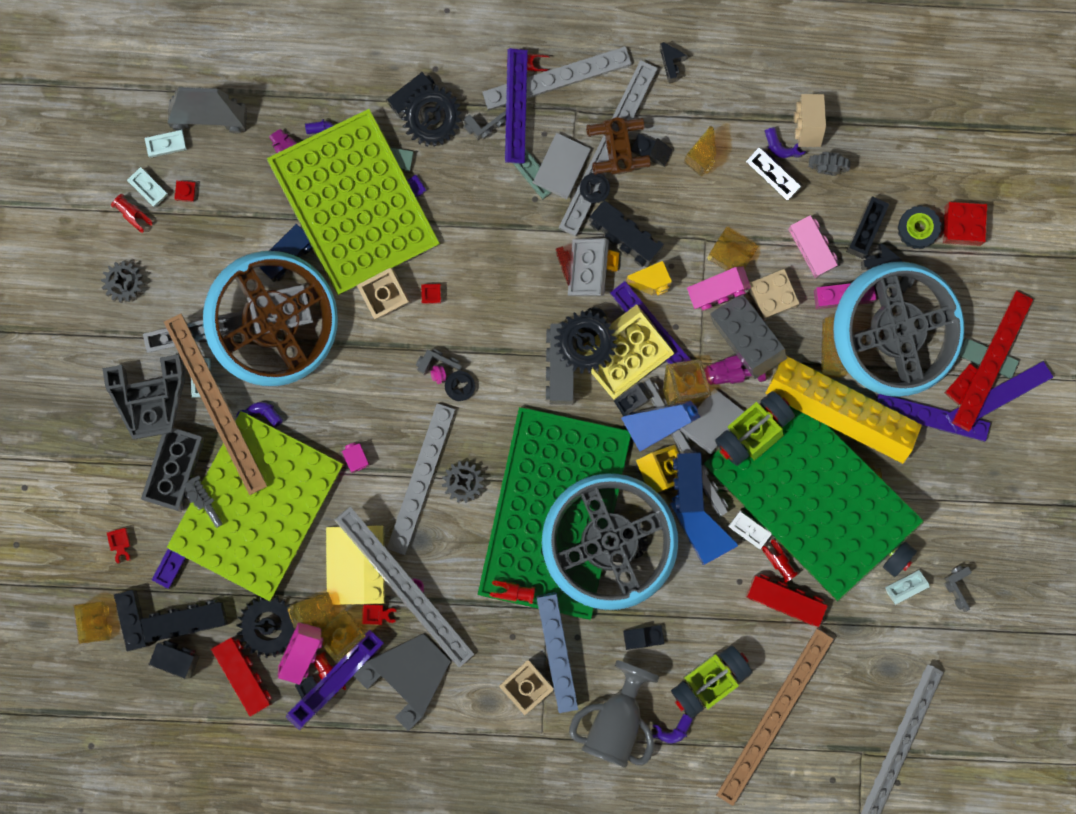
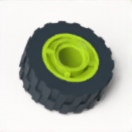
M914 206L906 210L901 216L897 228L901 241L906 246L912 247V249L929 247L937 240L941 232L939 216L929 207ZM917 223L922 224L924 231H916L914 225Z

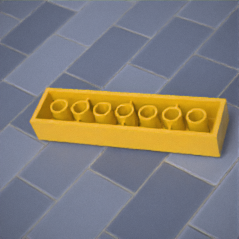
M786 356V360L779 363L765 394L774 391L781 398L784 397L794 409L902 464L905 462L914 448L922 426L921 424Z

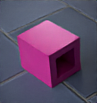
M353 442L345 446V450L342 453L352 474L370 466L360 443L356 445Z

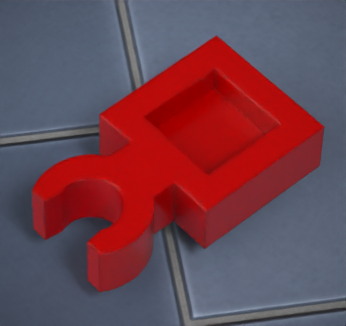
M127 528L106 532L110 551L117 552L115 555L116 563H121V555H125L126 560L131 561L130 554L126 552V548L131 547Z
M363 604L362 624L382 625V619L389 623H394L396 620L389 619L388 614L396 612V609L388 608L383 611V605Z

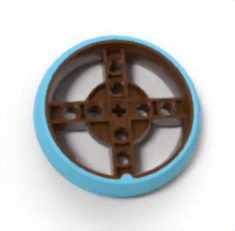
M260 251L235 260L216 277L208 291L204 304V332L212 353L231 374L255 385L281 386L306 377L326 358L334 343L337 331L338 315L336 302L326 280L309 263L284 252ZM261 266L284 267L300 275L309 285L304 290L289 297L284 293L277 292V290H266L253 268ZM236 279L246 298L250 297L251 302L247 301L243 309V325L222 337L218 319L220 303L226 289ZM249 280H252L255 283V288L253 291L247 288V282ZM268 293H279L278 295L283 296L286 300L275 306ZM306 293L308 298V304L306 305L302 304L299 300L300 295ZM265 296L267 299L265 307L257 305L258 297ZM319 301L322 314L321 332L315 347L305 357L293 336L298 329L299 312ZM252 302L259 314L253 320L250 311V304ZM286 303L293 305L292 314H286L283 311V306ZM269 313L278 316L275 319V324L267 322V318H269L267 315ZM296 315L297 325L288 328L285 321ZM252 323L260 325V333L253 334L250 331ZM281 329L285 334L282 341L278 340L276 336L277 332ZM236 333L242 336L240 344L234 342L233 337ZM251 341L263 347H276L288 369L273 372L256 370L240 362L232 353ZM290 346L295 351L292 357H289L286 353L287 348Z

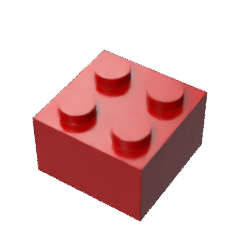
M948 202L944 206L943 244L981 246L985 243L987 204Z

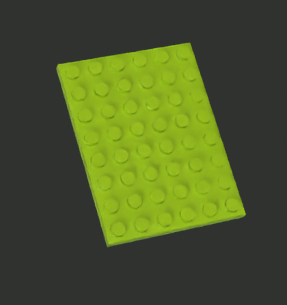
M370 109L267 158L276 179L337 295L440 244Z
M240 411L235 422L268 487L249 495L223 443L201 483L203 488L206 489L205 492L208 493V496L211 499L213 498L214 502L211 505L223 525L216 528L204 508L198 510L194 503H190L166 548L271 602L343 464Z

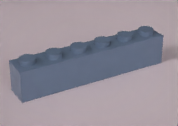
M556 592L538 595L537 602L559 713L578 710Z

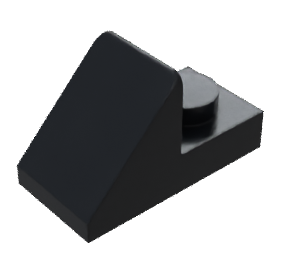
M663 42L660 43L659 49L668 83L670 84L676 82L679 75L677 64L674 65V63L685 61L687 55Z
M638 134L631 149V152L636 155H648L650 161L663 167L666 166L673 151L672 148L657 138L655 141L641 134Z
M880 243L878 245L879 258L877 256L865 257L866 260L861 262V270H869L889 262H902V259Z
M640 382L614 400V403L624 417L646 404L652 397L644 384Z
M662 625L623 631L626 650L664 644Z

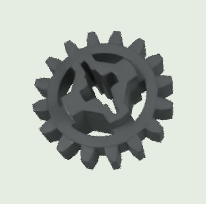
M823 152L819 155L810 156L808 167L815 169L819 174L837 176L840 172H849L851 161L848 158L842 157L839 153Z
M122 261L121 265L114 262V268L108 266L110 271L103 272L106 278L101 279V281L106 285L102 286V289L108 290L105 295L108 297L112 295L111 300L116 301L118 298L120 303H123L124 299L131 302L130 297L133 296L136 299L137 295L135 293L142 292L139 286L144 285V283L139 281V279H142L143 275L137 274L139 269L137 267L133 269L134 265L132 263H129L127 266L125 261ZM123 270L130 271V272L132 273V275H131V274H128V275L124 274ZM122 278L126 280L123 286L119 284ZM119 289L122 294H117L113 290Z
M459 461L458 467L452 464L451 471L445 470L448 476L442 477L446 481V483L442 484V487L448 488L445 494L451 493V500L456 497L457 503H460L461 499H464V502L467 503L468 498H471L473 501L475 500L474 494L480 495L478 488H483V485L479 484V482L484 479L483 477H478L481 473L480 470L474 471L475 465L470 468L468 462L465 463V466H462ZM459 470H468L471 473L468 475L461 474ZM454 474L456 477L455 482L450 486V479ZM458 475L464 480L468 479L466 482L468 490L462 485L458 486L460 483ZM474 479H476V485L474 490L472 491L470 485L471 482ZM455 491H464L466 495H458Z

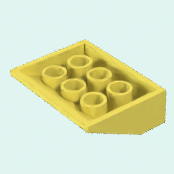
M637 304L615 320L609 327V330H616L612 336L618 338L612 342L618 346L611 349L615 352V356L608 355L611 358V362L604 361L606 367L603 368L599 365L598 372L592 367L591 373L613 399L617 398L674 354L673 350ZM597 334L594 337L595 345L600 347V339ZM576 350L577 353L583 356L594 354L591 350L588 352Z
M367 526L384 546V526ZM326 527L327 605L385 604V580L341 527Z

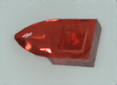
M563 246L556 248L555 252L569 286L571 281L569 261H571L568 250L564 251Z

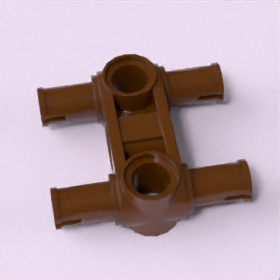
M615 117L604 120L599 124L586 125L588 137L604 134L609 157L608 161L592 163L594 174L610 172L611 174L621 175L632 172L636 168L650 167L648 155L632 157L628 131L644 129L643 118L627 120L626 118ZM612 123L618 125V132L612 129ZM619 160L624 162V169H621L618 166Z

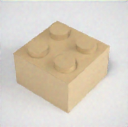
M801 94L800 102H796L794 123H797V128H795L794 137L798 139V147H821L826 129L824 94Z
M389 268L357 285L374 320L410 302L393 268Z
M785 269L750 283L751 288L748 291L763 321L796 308L799 305Z
M529 660L499 685L524 715L554 690Z

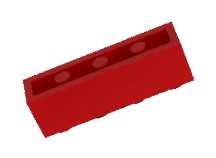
M765 575L753 576L745 598L814 627L820 626L827 609V605L823 604L824 600L815 596L810 599L805 596V592L798 589L791 591L787 589L788 585L777 581V584L772 583L770 578Z
M231 637L212 648L211 651L249 717L272 705L270 700L273 698L267 689H263L261 685L263 681L258 672H253L251 668L253 663L249 656L245 657L241 651L244 648L239 639L235 640L234 637Z

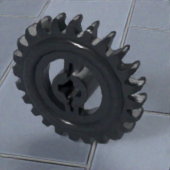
M427 84L426 90L419 86L420 93L413 90L414 97L407 95L410 102H403L407 109H401V112L405 113L406 116L400 119L407 121V123L402 125V127L409 128L406 134L410 135L413 133L411 140L418 138L417 143L419 145L423 141H425L426 147L429 146L430 142L435 147L437 141L443 145V139L445 138L447 141H450L449 134L455 136L456 134L453 129L460 128L456 124V122L462 121V119L457 117L462 114V111L457 110L460 104H454L457 97L450 98L451 91L445 94V87H442L439 91L437 84L434 85L433 90L429 84ZM428 102H437L434 107L427 106L422 110L421 118L423 121L420 124L418 116L421 107ZM443 108L445 119L442 125L433 130L426 129L430 124L434 125L440 121V111ZM428 112H432L434 116L432 119L429 118Z
M582 310L580 316L574 312L573 319L567 316L568 323H560L563 329H556L561 335L554 337V339L560 341L554 345V347L560 348L556 355L563 354L560 362L567 360L566 367L572 364L573 372L579 367L581 374L585 368L589 374L592 371V367L596 372L599 371V365L605 368L604 361L611 362V358L608 355L615 356V352L611 349L618 347L612 343L618 339L612 336L616 330H609L612 323L605 324L606 317L599 319V313L593 317L592 311L585 315ZM582 328L594 330L599 336L600 347L595 345V339L592 334H581L578 330ZM572 337L577 339L576 345L580 351L588 352L591 350L594 354L583 356L577 353L572 345ZM586 339H588V340H589V343H588L589 345H585V347H584V346L582 345V343H583L582 340L585 341Z
M276 596L271 602L260 597V602L253 598L254 605L246 603L248 610L241 609L244 616L237 617L242 621V623L236 625L242 628L241 631L237 632V635L244 636L239 642L246 641L244 649L252 647L250 653L253 654L257 650L258 657H261L263 652L265 653V658H268L270 653L276 658L277 651L283 655V648H287L297 627L295 622L299 621V618H293L297 611H290L292 604L285 606L286 599L279 602V596ZM265 612H272L279 616L282 623H277L273 618L268 617L261 619L259 623H255L259 615ZM267 621H269V624H272L273 626H281V628L272 627L269 628L267 632L266 628L256 627V625H264L267 624ZM255 629H259L264 635H272L276 630L282 631L274 640L266 641L257 636Z

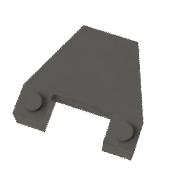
M178 87L172 99L169 100L167 123L173 130L183 131L184 128H189L190 124L225 126L231 133L246 131L247 107L244 103H237L235 98L230 100L229 95L219 89Z
M179 354L160 358L163 378L129 385L126 369L122 365L102 368L105 387L133 440L172 433L186 379L183 360Z
M422 634L367 661L353 676L366 689H369L382 676L408 702L395 718L409 731L424 716L451 661Z

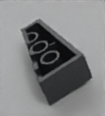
M603 200L589 217L590 226L596 231L601 230L606 234L604 237L609 242H616L624 254L632 255L635 258V263L640 267H649L661 253L664 244L661 241L655 243L650 233L646 230L639 231V227L635 222L630 219L624 220L625 216L623 213Z
M217 599L207 601L205 606L199 607V604L189 605L187 610L180 611L179 608L168 610V614L161 615L158 612L149 614V618L141 619L145 643L228 625L223 602L218 603Z

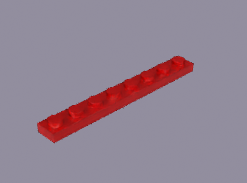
M1018 291L1014 292L951 422L952 424L968 432L971 430L1033 301L1032 298Z

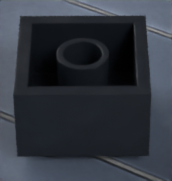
M169 640L157 643L149 665L184 679L191 678L200 657L195 654L196 651L187 647L177 648L178 644Z

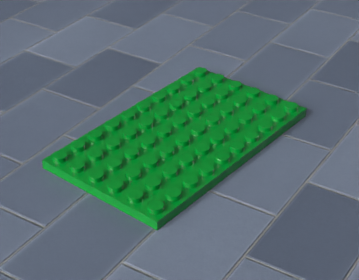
M789 406L795 417L784 427H781L784 436L755 461L749 455L746 460L736 466L729 459L726 460L719 452V449L704 463V466L816 581L839 602L919 528L924 521L826 424Z
M519 407L477 595L539 609L537 596L556 592L560 614L591 620L593 608L577 602L568 596L556 584L547 569L542 550L543 527L548 512L556 499L574 483L599 474H623L631 437L629 431ZM599 489L598 491L607 512L614 513L619 489ZM581 497L567 509L562 517L557 533L558 554L581 544L582 532L586 524L591 520ZM593 500L590 502L589 507L591 510L597 511L600 509V503ZM600 518L597 521V526L600 529H605L608 526V522L606 519ZM595 544L587 546L589 554L594 555L597 553L598 548ZM572 551L569 554V559L572 562H577L580 559V555L578 552ZM586 561L565 570L578 585L597 593L602 569ZM492 581L519 584L520 587L526 588L535 587L533 604H529L527 601H510L491 597L490 593L501 594L507 592L505 588L493 585Z

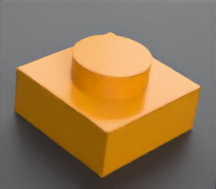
M608 250L607 271H618V252Z

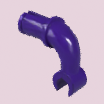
M324 119L320 122L305 123L306 134L320 133L334 126V124Z
M775 127L764 131L769 145L768 150L781 158L792 156L800 158L806 152H798L796 150L800 148L798 143L793 148H784L782 143L779 142Z
M257 402L246 410H240L250 416L261 413L274 427L279 426L283 422V419L273 409V404L270 405L266 402Z
M683 714L676 729H673L672 732H664L658 725H652L659 732L656 735H652L653 739L658 738L666 743L682 741L687 737L686 733L693 718Z

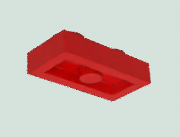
M971 364L967 365L944 392L957 405L961 404L977 371Z

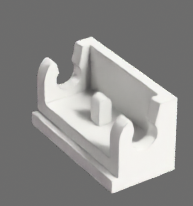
M741 509L729 525L732 530L759 549L762 548L771 536V533L760 522Z

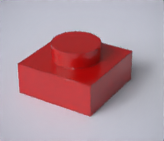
M176 181L174 200L194 202L196 183Z
M421 284L422 304H441L440 284Z

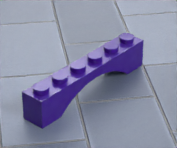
M369 630L338 664L287 713L286 718L300 731L382 647L383 642Z

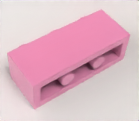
M810 215L791 225L788 230L816 279L838 266V259L834 252H830L827 238L819 232L820 226L815 218L812 219Z

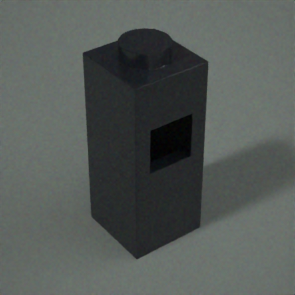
M421 72L387 99L388 105L401 118L405 115V113L401 112V109H407L403 102H410L407 95L414 97L413 90L420 93L419 86L426 90L427 84L433 90L434 80L429 74L425 76Z

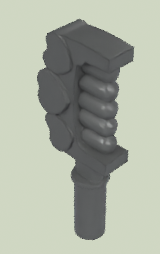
M197 476L186 482L184 488L189 502L194 503L198 510L204 508L216 528L223 525L211 505L214 500L205 492L206 489L203 488L200 477Z

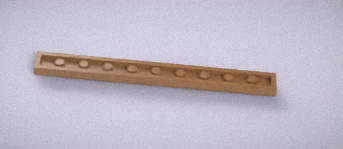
M180 313L164 321L249 495L268 487L183 315Z
M818 629L814 631L716 793V796L732 806L735 804L832 643L833 638Z

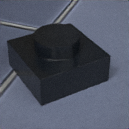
M310 676L301 681L300 685L295 684L301 699L317 683L313 676Z

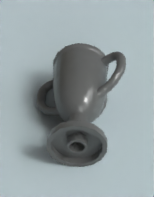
M617 660L615 667L625 675V682L621 693L610 697L604 704H593L580 710L571 721L569 734L574 741L585 743L582 751L625 768L628 765V760L635 765H644L651 759L654 750V740L651 730L640 718V708L635 698L643 683H657L660 676ZM600 710L588 736H579L577 728L580 720L588 713ZM640 726L646 735L647 747L642 758H635L631 755V751Z

